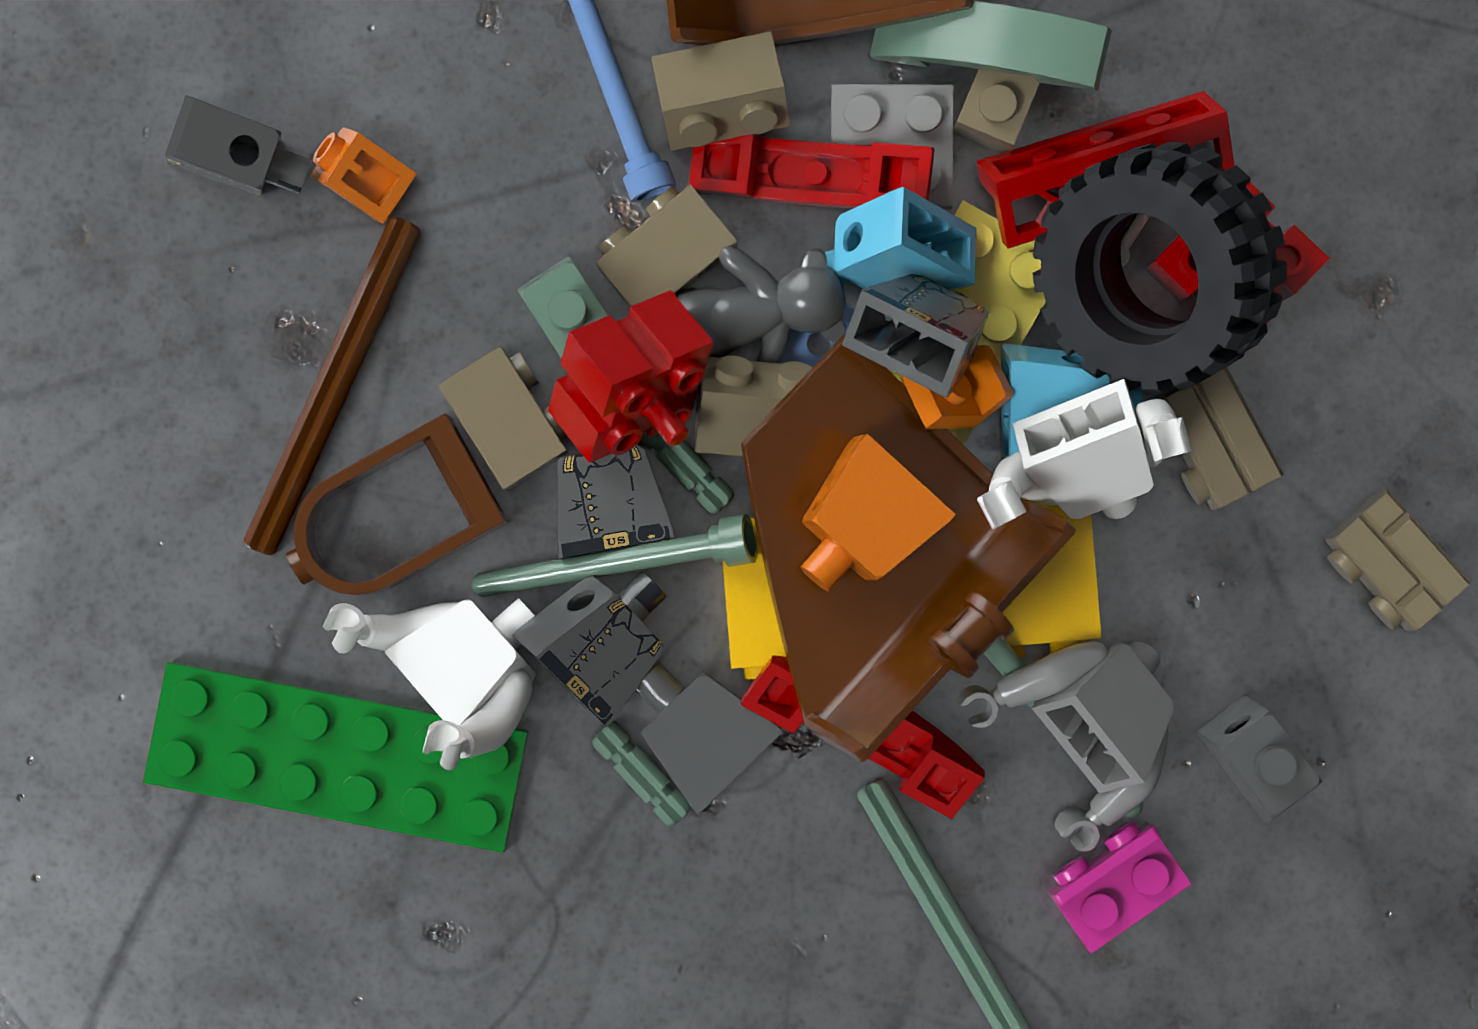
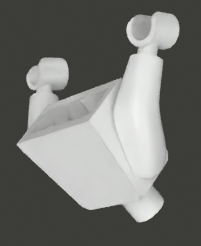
M1122 379L1012 423L1019 451L1001 460L991 479L989 492L978 497L977 501L992 530L1027 512L1020 497L1047 506L1058 505L1073 519H1081L1101 510L1109 518H1124L1135 509L1137 496L1149 492L1154 486L1150 468L1158 466L1165 458L1192 451L1183 416L1177 418L1170 404L1161 399L1139 403L1134 410L1127 384Z
M519 598L492 622L486 618L470 599L461 602L433 604L388 615H364L353 605L339 603L331 608L323 624V628L327 631L338 630L332 645L339 653L345 654L350 652L356 642L361 646L385 651V654L442 718V720L435 721L429 725L422 752L429 754L432 751H442L440 765L446 770H454L458 766L460 758H469L488 753L503 746L514 732L530 701L532 682L536 673L516 651L521 644L512 635L518 628L532 619L534 614Z

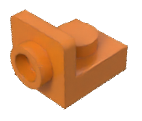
M343 127L338 134H329L316 150L313 163L317 166L310 177L337 193L377 222L384 224L417 173L359 132Z
M978 345L967 370L947 398L902 375L900 376L925 429L975 428L1013 396V391L989 345Z

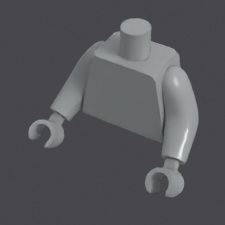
M1090 641L1068 646L997 680L998 688L988 691L982 686L972 685L963 689L957 698L960 706L968 705L978 698L987 700L985 710L981 714L974 715L968 719L972 726L978 728L988 727L995 722L999 707L1005 704L1009 708H1014L1035 701L1031 707L1032 710L1098 791L1090 801L1091 809L1087 813L1079 807H1070L1060 812L1055 820V828L1062 838L1068 837L1076 828L1083 826L1070 840L1075 849L1079 851H1090L1095 848L1100 838L1098 827L1102 823L1106 826H1111L1141 804L1153 792L1163 767L1169 738L1167 726L1174 711L1172 699L1153 676L1160 664V656L1153 647L1143 642H1132L1129 645L1119 643L1105 647L1100 642Z

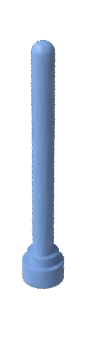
M568 0L629 160L624 164L627 175L622 178L631 202L635 203L657 197L667 189L677 185L668 161H661L658 152H651L595 1Z

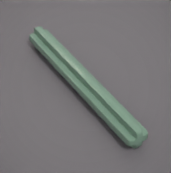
M880 778L862 787L857 792L858 799L993 1029H1031L887 781Z

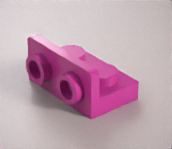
M1134 821L1124 824L1103 840L1108 849L1089 862L1086 861L1084 856H1079L1060 868L1053 875L1057 884L1048 889L1047 892L1090 954L1191 885L1187 876L1160 839L1161 835L1155 826L1148 822H1145L1140 827Z

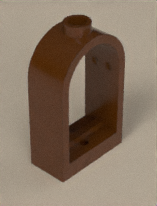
M444 413L317 484L307 494L298 509L294 523L295 549L287 552L286 557L295 575L303 585L315 579L324 587L339 593L370 595L386 591L503 527L509 521L453 419ZM426 445L470 526L375 579L365 582H352L333 573L322 561L315 542V526L324 505L342 490Z

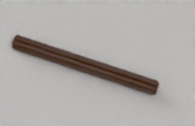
M392 216L388 220L244 537V544L254 551L272 556L279 547L419 239L420 229L405 219Z

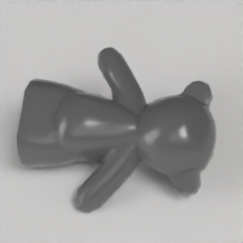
M727 246L720 251L719 259L722 266L744 282L745 285L735 286L730 289H696L692 287L681 289L678 293L680 302L714 342L709 357L721 358L741 346L751 344L762 338V347L756 361L780 363L791 329L799 332L822 333L826 339L832 342H837L843 335H846L847 325L842 317L846 305L844 287L840 277L827 265L826 254L820 248L809 250L803 259L802 266L793 269L778 282L768 270L742 250Z

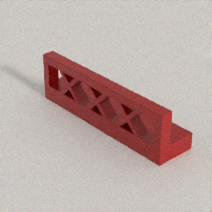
M1205 91L976 161L980 183L994 198L1001 240L1007 249L1035 241L1036 236L1048 231V229L1042 226L1041 219L1048 205L1060 200L1059 190L1071 178L1085 173V169L1135 147L1150 143L1158 147L1168 142L1187 143L1192 149L1195 144L1213 139L1215 153L1220 154L1223 158L1220 167L1227 170L1235 166L1227 111ZM1056 188L1054 193L1051 192L1050 189ZM1034 194L1048 200L1036 220L1016 226L1011 201Z

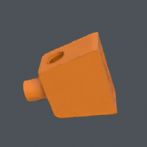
M868 434L855 436L845 447L802 519L804 526L818 537L822 543L800 568L813 582L828 592L850 567L865 580H878L949 523L956 514Z

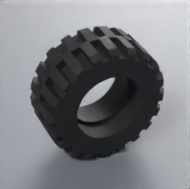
M1168 142L1158 147L1150 143L1135 147L1086 168L1085 173L1071 178L1059 190L1060 200L1050 203L1041 219L1042 226L1048 229V231L1035 237L1033 257L1034 259L1041 260V269L1032 274L1035 292H1043L1047 306L1040 309L1046 325L1048 326L1052 323L1056 325L1062 335L1057 340V343L1068 356L1078 353L1084 359L1080 365L1083 370L1096 379L1105 374L1111 375L1110 384L1124 379L1129 392L1140 386L1146 394H1165L1174 388L1184 390L1199 384L1243 358L1246 351L1259 344L1268 333L1266 322L1277 317L1283 301L1281 294L1274 292V288L1287 282V262L1285 260H1277L1276 249L1285 245L1281 227L1271 228L1265 212L1273 209L1263 192L1253 196L1247 189L1246 185L1251 181V177L1237 165L1224 170L1220 167L1223 161L1222 156L1206 148L1191 153L1192 149L1187 143ZM1134 213L1149 215L1166 223L1181 236L1191 251L1198 273V296L1194 310L1187 321L1169 319L1149 309L1134 294L1126 280L1121 262V241L1125 227Z

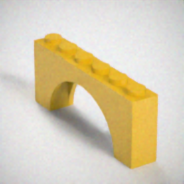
M1022 497L1026 501L1045 507L1066 518L1075 528L1076 532L1002 612L1014 628V631L1005 641L1019 657H1026L1025 645L1049 643L1050 653L1068 646L1085 643L1086 640L1102 639L1091 515L1081 519H1073L1058 505L1047 506ZM751 518L757 539L756 562L728 567L723 562L731 669L744 668V679H756L772 655L786 657L754 518Z

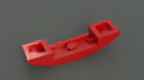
M755 134L711 142L700 147H693L689 185L691 184L697 192L833 208L854 209L901 187H905L929 201L935 149L928 146L872 142V146L772 139L760 138Z
M772 655L742 697L740 705L794 734L801 723H805L788 661L784 656ZM911 711L868 758L901 776L900 792L950 819H953L985 778V770L968 753L914 711Z

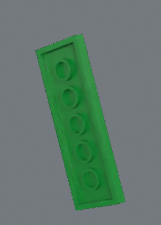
M167 662L143 783L504 853L506 851L529 731L515 729L507 742L500 748L477 756L460 758L458 766L454 770H446L440 765L442 751H432L429 754L422 752L429 725L435 721L442 720L437 713Z

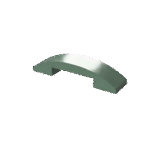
M973 1L972 7L967 10L876 28L869 57L874 60L929 67L931 62L1032 76L1040 83L1098 91L1112 30L1107 26L1066 16Z

